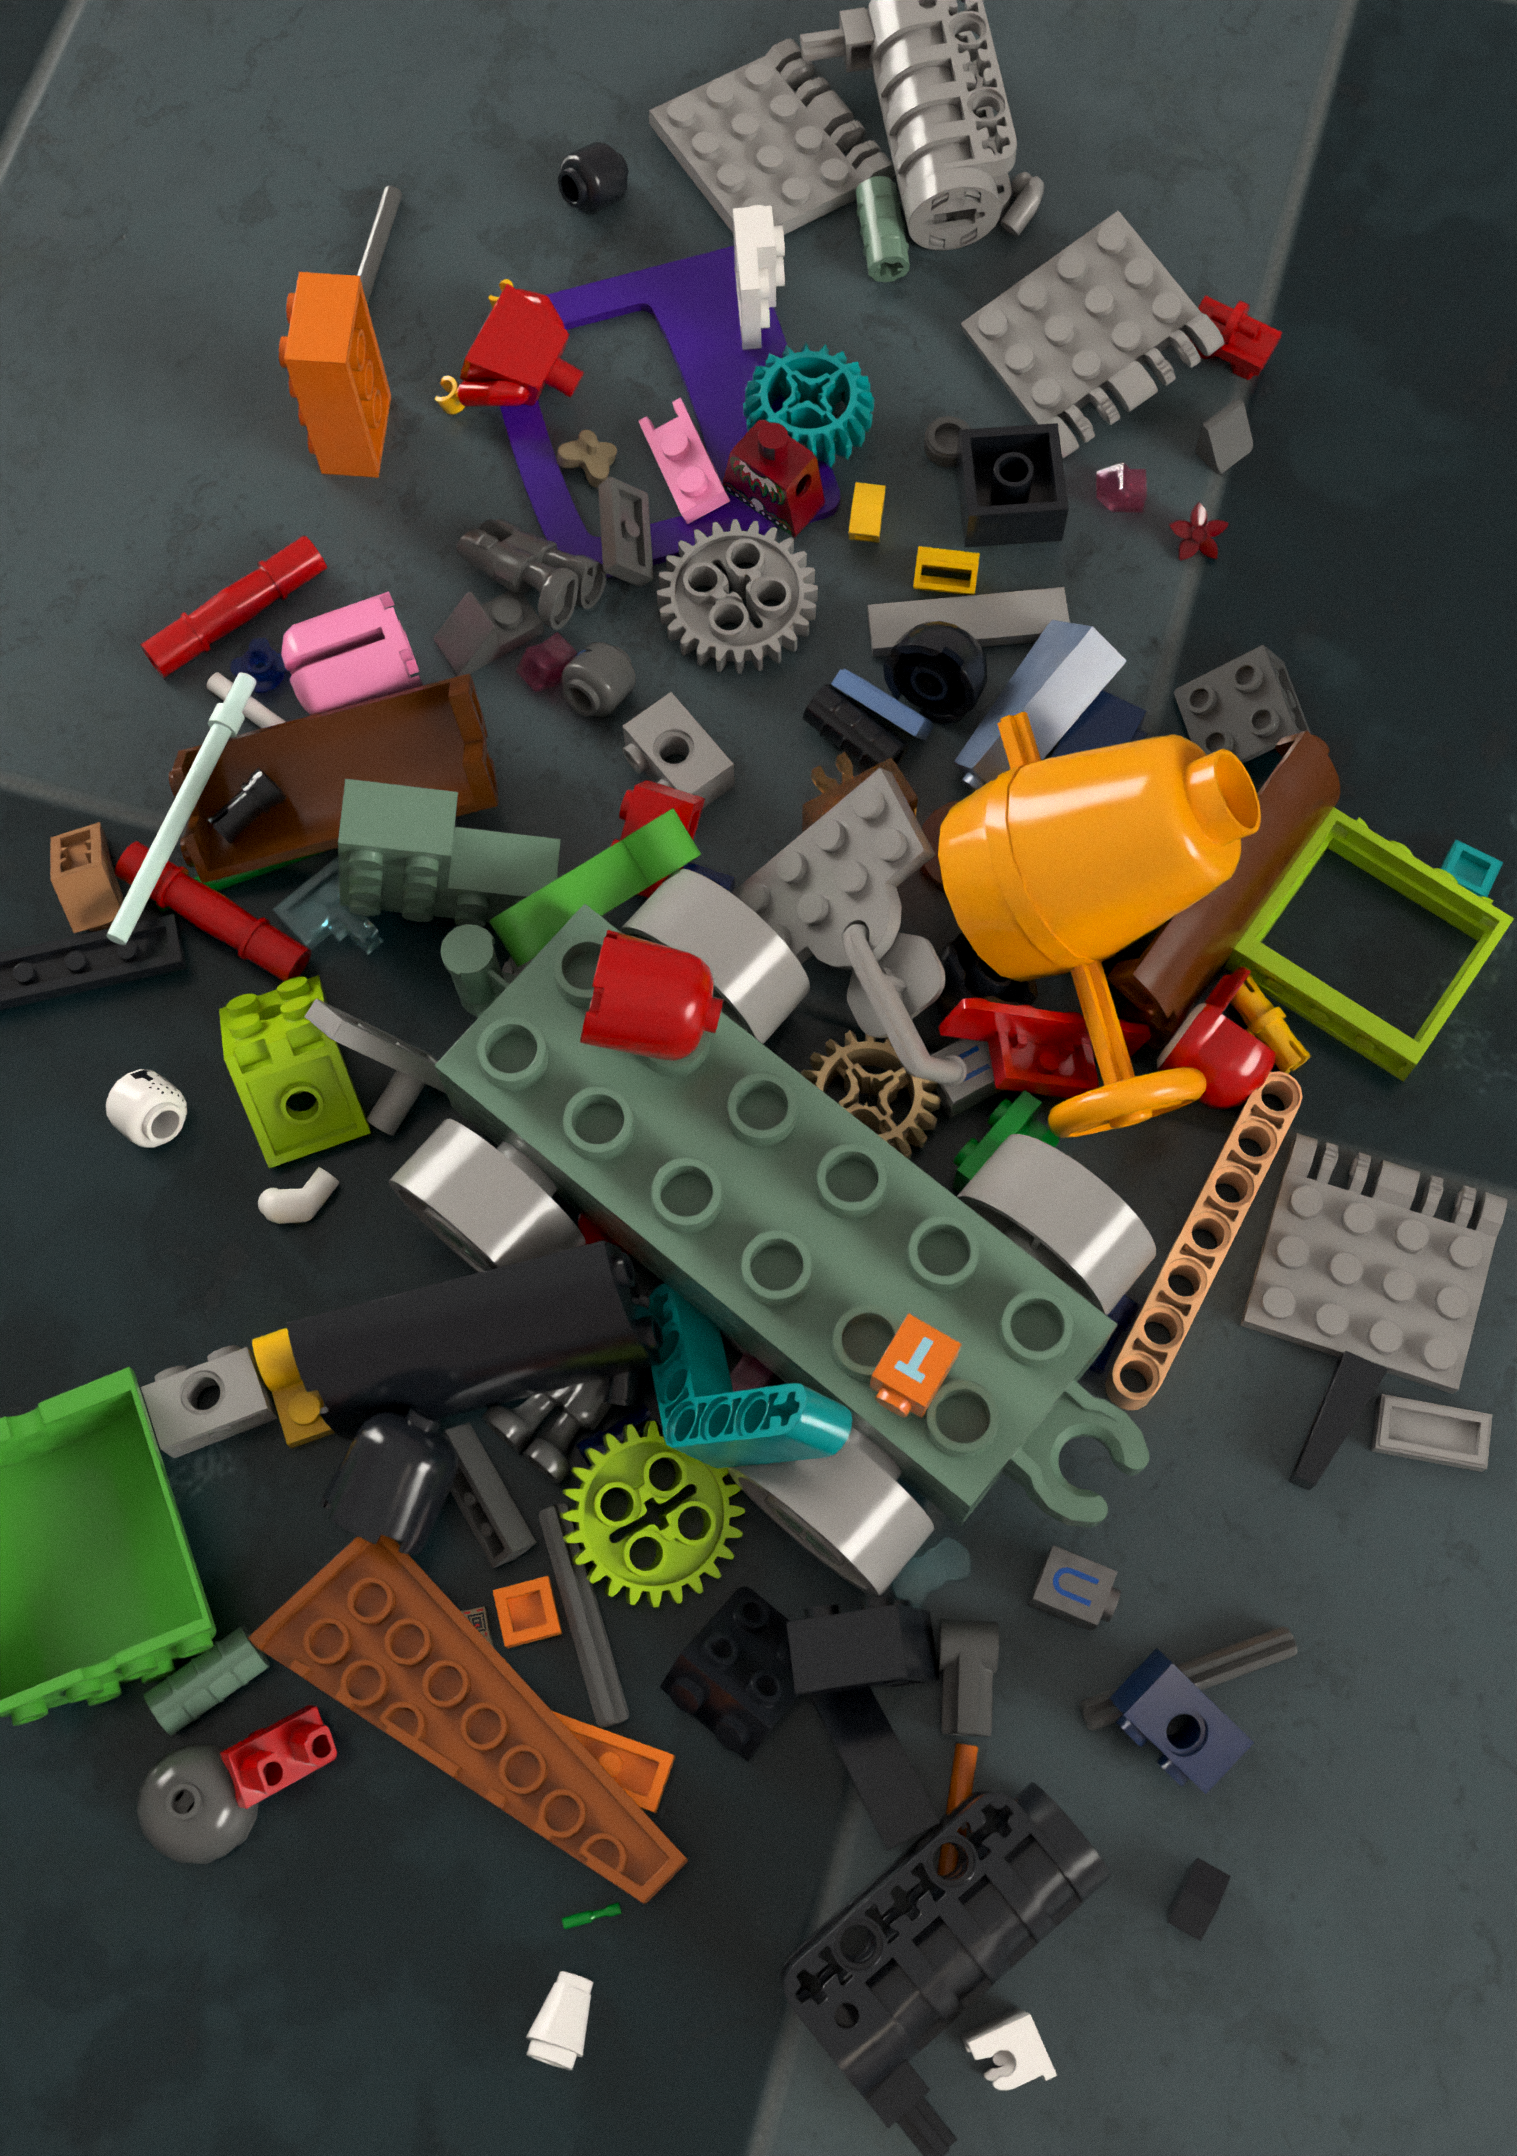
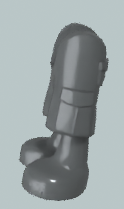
M489 519L483 522L479 529L470 530L457 543V551L464 560L487 573L492 580L499 582L507 589L515 593L517 591L527 593L531 587H534L540 593L538 602L539 617L546 626L552 629L559 630L568 623L573 614L575 604L586 610L591 609L598 602L605 588L607 575L603 572L602 563L586 555H573L560 551L555 542L521 531L519 527L504 519Z
M606 1377L531 1396L515 1409H509L502 1405L490 1406L481 1416V1419L510 1448L520 1453L549 1412L555 1406L562 1407L563 1413L543 1436L534 1439L523 1452L525 1459L534 1468L559 1484L569 1473L570 1464L566 1455L570 1443L579 1429L593 1431L608 1410L612 1408L613 1404L603 1402L607 1383Z

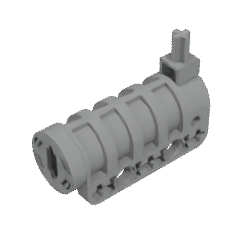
M871 0L866 9L863 7L840 11L839 29L801 34L802 59L804 62L843 56L846 73L872 69L910 237L918 245L932 250H952L970 245L987 235L1010 209L1011 184L1008 172L1012 170L1015 164L1017 138L983 0H961L965 2L964 11L959 13L956 0ZM971 31L979 35V38L977 40H975V37ZM992 108H994L998 112V114L995 117Z

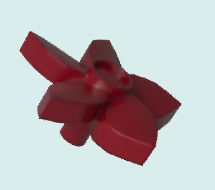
M1199 501L1191 511L1190 522L1177 520L1168 524L1174 534L1183 538L1178 547L1179 560L1192 557L1198 549L1205 556L1217 559L1218 547L1211 537L1221 534L1229 525L1228 522L1220 519L1207 521V512Z

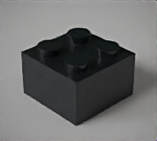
M1058 423L959 430L955 464L965 547L1062 541L1069 507Z

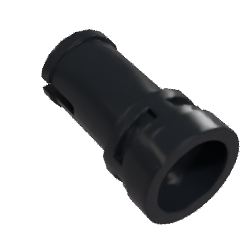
M259 767L251 773L247 783L243 782L240 785L242 790L219 811L208 818L213 827L230 843L263 812L268 814L272 806L280 805L287 798L277 784Z

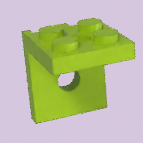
M319 975L309 979L303 976L290 978L282 982L276 990L258 996L253 993L243 994L229 1001L226 1007L219 1009L224 1060L269 1168L371 1133L369 1123L366 1120L367 1118L338 1043L330 1039L305 1018L306 1013L316 998L328 1004ZM306 1091L313 1094L317 1099L310 1109L294 1111L286 1104L288 1098L296 1092Z

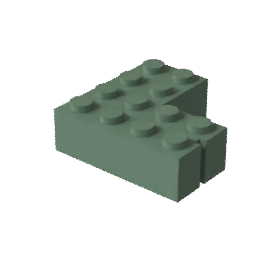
M345 779L338 838L340 906H347L350 912L363 916H377L383 910L401 912L403 918L411 921L429 922L436 916L454 918V922L460 926L472 924L484 927L486 922H489L498 914L557 879L561 839L455 827L458 792Z

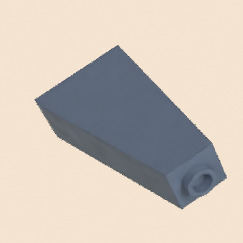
M1052 620L1041 633L953 762L966 774L961 780L971 792H975L988 782L997 779L999 774L1011 770L997 723L1001 722V718L1007 715L1014 716L1021 712H1027L1040 758L1043 760L1125 664L1126 660L1093 626Z

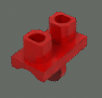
M1205 295L1198 309L1201 313L1207 315L1218 328L1224 339V345L1206 357L1193 343L1200 357L1206 360L1217 356L1231 363L1233 373L1246 380L1252 379L1254 375L1258 376L1278 345L1282 332L1248 316L1250 305L1241 300L1233 309Z
M307 1705L266 1728H259L253 1731L246 1739L220 1752V1755L233 1780L238 1807L248 1809L335 1760L337 1750L329 1728L323 1725L317 1706Z

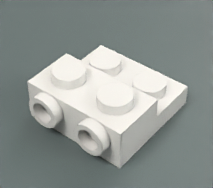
M772 205L733 208L734 263L742 350L761 348V328H770L769 307H776V287L785 286L783 256H785L783 225L774 226Z

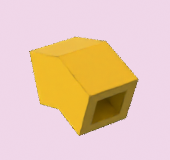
M855 482L848 532L849 540L879 543L886 485Z

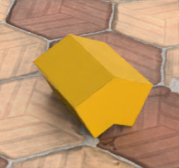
M918 546L913 589L974 595L980 553ZM922 568L969 573L971 576L970 580L921 574Z

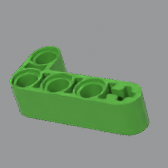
M673 808L623 840L489 920L516 966L520 967L533 959L584 903L602 916L694 860L701 853Z

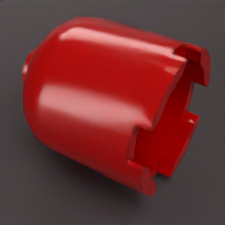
M607 930L592 987L595 988L589 1012L585 1014L580 1043L661 1060H679L689 1056L698 1047L704 1031L716 1032L722 1009L723 999L712 997L714 978L709 966L700 957L689 952Z

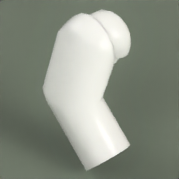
M318 1167L302 1189L269 1188L264 1190L258 1199V1208L267 1220L277 1224L307 1222L316 1215L339 1185V1181L327 1171Z

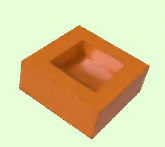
M548 1576L492 1590L504 1645L507 1649L562 1634L552 1585Z

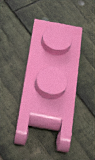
M680 397L672 402L678 417L656 429L647 416L638 420L679 511L686 523L689 524L730 502V499L691 416Z

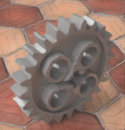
M733 519L731 529L727 532H723L717 522H713L712 536L707 537L700 530H694V546L680 540L678 542L680 557L668 555L666 557L668 572L659 573V584L662 589L657 591L658 606L662 607L659 609L661 624L668 625V639L670 641L681 639V654L686 655L697 649L698 665L702 666L710 657L716 658L717 672H721L724 669L727 661H732L737 673L742 674L745 661L751 660L756 669L761 671L763 670V657L768 655L773 661L780 663L782 646L795 652L797 650L796 635L808 637L809 622L807 620H815L816 604L814 602L818 601V586L813 585L815 583L814 568L806 567L807 553L801 551L793 554L794 539L792 537L778 543L776 527H772L765 535L759 534L758 521H753L748 531H741L738 520ZM741 563H751L755 565L754 567L749 569H741L739 567H736L738 564ZM715 564H719L722 566V568L726 572L727 577L724 573L722 574V572L715 566ZM729 585L733 590L731 593H729ZM699 586H710L713 588L708 592H697L694 590ZM745 598H746V607L744 606L743 601H742V600L745 599ZM766 600L781 602L780 605L769 607L762 603ZM749 616L751 617V619L753 618V620H754L761 628H755V627L753 626V624L751 623V621L749 620ZM725 623H735L739 625V627L734 630H724L719 628L722 624Z

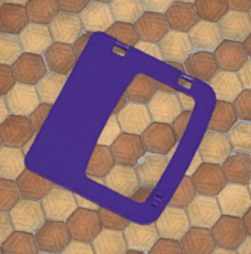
M734 246L546 294L564 322L566 330L637 311H646L653 315L667 341L681 374L704 446L723 483L729 454L748 432L746 417L743 415L747 383L753 380L756 366L766 367L769 353L782 358V352L787 345L774 307H769L770 328H761V348L742 350ZM782 395L771 406L774 413L782 409V403L785 401ZM538 400L535 405L531 406L526 404L520 406H500L511 449L526 494L544 538L555 542L560 551L573 555H586L603 564L601 537L592 536L587 532L574 506L557 464ZM823 460L818 461L825 505L809 523L833 516L840 506L841 496L832 468ZM727 492L730 502L689 524L686 523L683 516L650 524L653 565L666 562L668 555L680 557L678 542L680 540L694 546V530L696 529L703 532L707 537L712 536L713 522H717L723 532L730 531L733 519L738 520L741 531H748L753 521H758L759 534L765 535L772 527L780 528ZM606 573V578L613 577Z

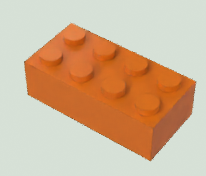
M299 272L295 293H289L287 297L286 315L290 326L288 336H281L279 362L282 368H287L290 396L297 398L299 404V423L301 426H306L308 431L309 452L316 455L322 474L379 478L391 392L360 276Z

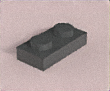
M610 477L598 485L603 572L642 587L654 579L648 493Z

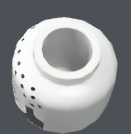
M139 1069L127 1073L115 1083L106 1101V1115L112 1125L131 1142L140 1147L154 1148L171 1141L181 1131L187 1115V1102L180 1090L163 1076L153 1070Z

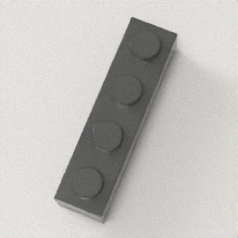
M470 1422L445 1430L443 1433L451 1440L458 1452L459 1467L450 1491L492 1568L519 1558L537 1542Z

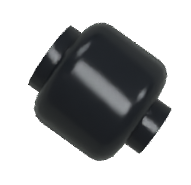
M594 142L570 153L563 159L558 176L560 193L571 207H575L583 213L593 214L624 197L628 185V166L623 156L617 153L611 146L602 142Z

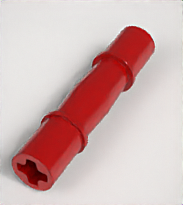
M303 535L266 561L261 560L258 562V569L222 589L191 614L187 615L183 612L178 620L140 644L141 649L153 667L163 678L167 677L202 652L207 653L210 651V644L247 623L278 598L283 601L286 600L288 594L326 570L327 566L314 544Z
M138 841L129 845L116 864L115 876L132 885L150 848ZM169 860L167 861L150 895V898L155 900L159 907H170L202 931L237 949L238 956L243 960L248 959L283 982L301 975L311 957V949L272 926L265 917L257 919L225 895L188 876L189 871L185 867H178Z

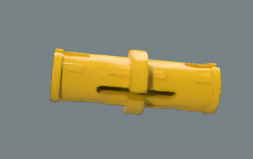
M1249 974L1230 1003L1248 1026L1246 1031L1276 1053L1275 1064L1280 1069V1072L1289 1074L1291 1070L1294 1071L1303 1065L1311 1055L1283 1020L1286 1015L1280 1006L1274 1008L1269 999L1262 993L1251 974Z

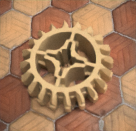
M849 1030L845 1033V1047H841L836 1041L829 1039L825 1046L827 1056L814 1052L810 1057V1064L814 1070H803L801 1075L824 1093L830 1083L838 1075H841L844 1080V1089L848 1095L840 1100L838 1104L867 1127H870L906 1158L910 1159L912 1151L909 1143L916 1147H924L927 1142V1136L923 1130L935 1129L937 1118L931 1112L939 1109L941 1099L931 1092L937 1088L938 1083L909 1075L904 1070L888 1037L885 1038L884 1043L875 1042L876 1037L865 1034V1041L857 1042L856 1035ZM861 1066H876L888 1071L882 1074H870ZM906 1087L911 1098L912 1108L905 1120L896 1126L892 1120L893 1111L890 1109L889 1104L897 1099L898 1091ZM859 1093H868L869 1098L872 1094L878 1097L877 1107H868L867 1102L864 1106L858 1103Z

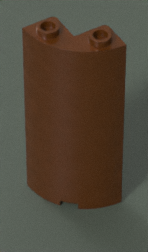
M468 673L229 738L190 815L184 837L180 839L181 852L188 867L195 866L201 883L338 848L345 779L458 792L456 817L498 806V788L494 761L490 758L487 750L486 738L488 733L471 674ZM202 745L178 751L172 771L169 772V783L175 798ZM259 767L277 784L287 798L280 805L272 806L268 814L263 812L230 843L213 827L208 818L219 811L241 791L240 785L243 782L247 783L251 773Z
M1307 730L1281 738L1275 746V750L1283 758L1257 793L1261 810L1260 827L1256 833L1241 838V857L1232 877L1217 889L1165 922L1140 958L1118 962L1106 978L1129 999L1118 1017L1126 1020L1128 1023L1148 1025L1151 1038L1146 1043L1154 1050L1165 1047L1173 1038L1232 954L1235 946L1339 800L1340 782L1336 769L1328 756L1330 749L1321 738L1310 734Z

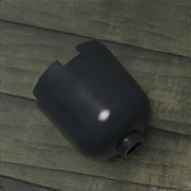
M411 1407L407 1415L392 1411L378 1413L366 1420L356 1433L319 1505L322 1508L328 1509L333 1506L329 1518L348 1532L370 1543L377 1544L382 1534L402 1541L398 1550L400 1553L419 1554L423 1551L456 1477L459 1467L458 1452L449 1437L438 1430L441 1421L424 1410Z

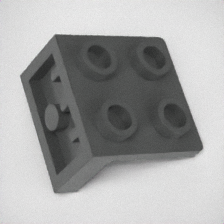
M1264 645L1176 688L1174 691L1190 740L1196 743L1207 755L1220 749H1227L1236 755L1243 764L1274 749L1281 738L1306 730L1311 734L1284 661Z

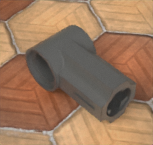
M940 1619L938 1671H942L941 1734L970 1737L991 1736L992 1674L997 1673L999 1652L998 1622Z

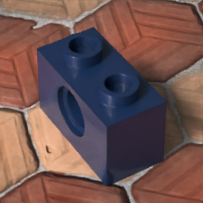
M1158 1648L1146 1658L1109 1698L1123 1713L1116 1723L1141 1748L1150 1740L1161 1750L1163 1754L1156 1762L1182 1787L1190 1779L1207 1794L1254 1744ZM1187 1714L1185 1727L1177 1734L1166 1735V1729L1170 1720L1177 1715Z

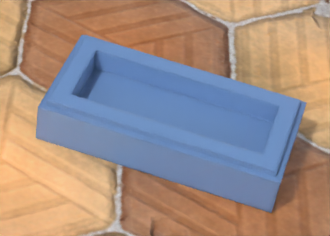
M845 668L839 670L831 683L834 687L919 739L925 741L934 727L932 725L933 722Z

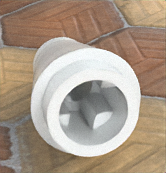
M559 1972L557 1982L554 1983L526 2036L531 2041L527 2056L558 2068L573 2069L576 2056L583 2057L591 1999L590 1992L593 1986L592 1981L572 1973Z

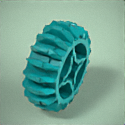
M805 342L801 352L796 353L786 345L782 352V358L769 353L766 367L756 366L753 380L747 383L745 402L743 403V415L746 417L747 431L758 420L781 424L786 428L788 436L812 451L817 457V461L823 460L832 468L835 463V455L848 460L852 454V447L861 448L865 440V433L869 432L872 426L873 415L871 412L874 411V397L870 392L871 384L868 376H861V368L858 362L847 364V357L844 351L834 356L829 355L826 344L823 345L819 352L811 351ZM782 395L785 398V401L782 403V409L774 413L771 406ZM842 400L846 410L836 419L832 412L835 411V405Z

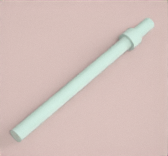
M242 672L238 673L224 703L216 705L208 720L210 730L106 934L109 940L120 945H126L229 738L236 737L245 719L242 712L257 684V681L252 676Z

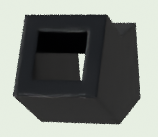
M1197 1857L1186 1869L1179 1889L1167 1910V1923L1201 1941L1218 1910L1231 1876Z

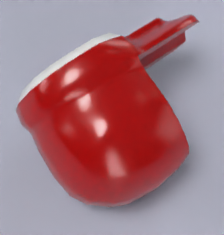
M1244 966L1237 968L1230 975H1224L1219 980L1204 1003L1198 1004L1191 1010L1157 1058L1158 1071L1189 1067L1202 1072L1206 1079V1089L1197 1101L1212 1109L1226 1110L1246 1103L1251 1093L1265 1083L1277 1056L1268 1046L1222 1014L1251 973V970Z

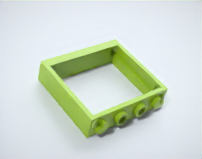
M1333 807L1235 946L1225 968L1231 972H1234L1241 966L1250 969L1252 978L1262 992L1404 1082L1418 1064L1514 918L1493 906L1492 902L1494 900L1484 896H1477L1459 885L1456 878L1447 871L1438 868L1433 869L1414 857L1405 845L1396 841H1388L1373 832L1361 818H1358L1356 821ZM1327 848L1478 941L1413 1039L1261 943Z

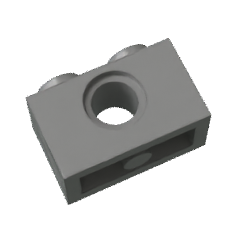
M672 692L623 725L625 747L622 748V752L626 760L637 773L640 774L645 771L655 783L705 798L703 808L735 786L733 762ZM673 754H680L686 757L684 761L677 764H670L664 761L666 757Z
M232 1345L220 1348L207 1356L208 1362L190 1369L184 1365L165 1369L155 1375L156 1382L141 1387L162 1451L172 1458H177L278 1419L270 1391L260 1374L255 1355L248 1347L240 1349L239 1346ZM209 1386H219L220 1397L218 1402L207 1410H199L197 1400L200 1393Z

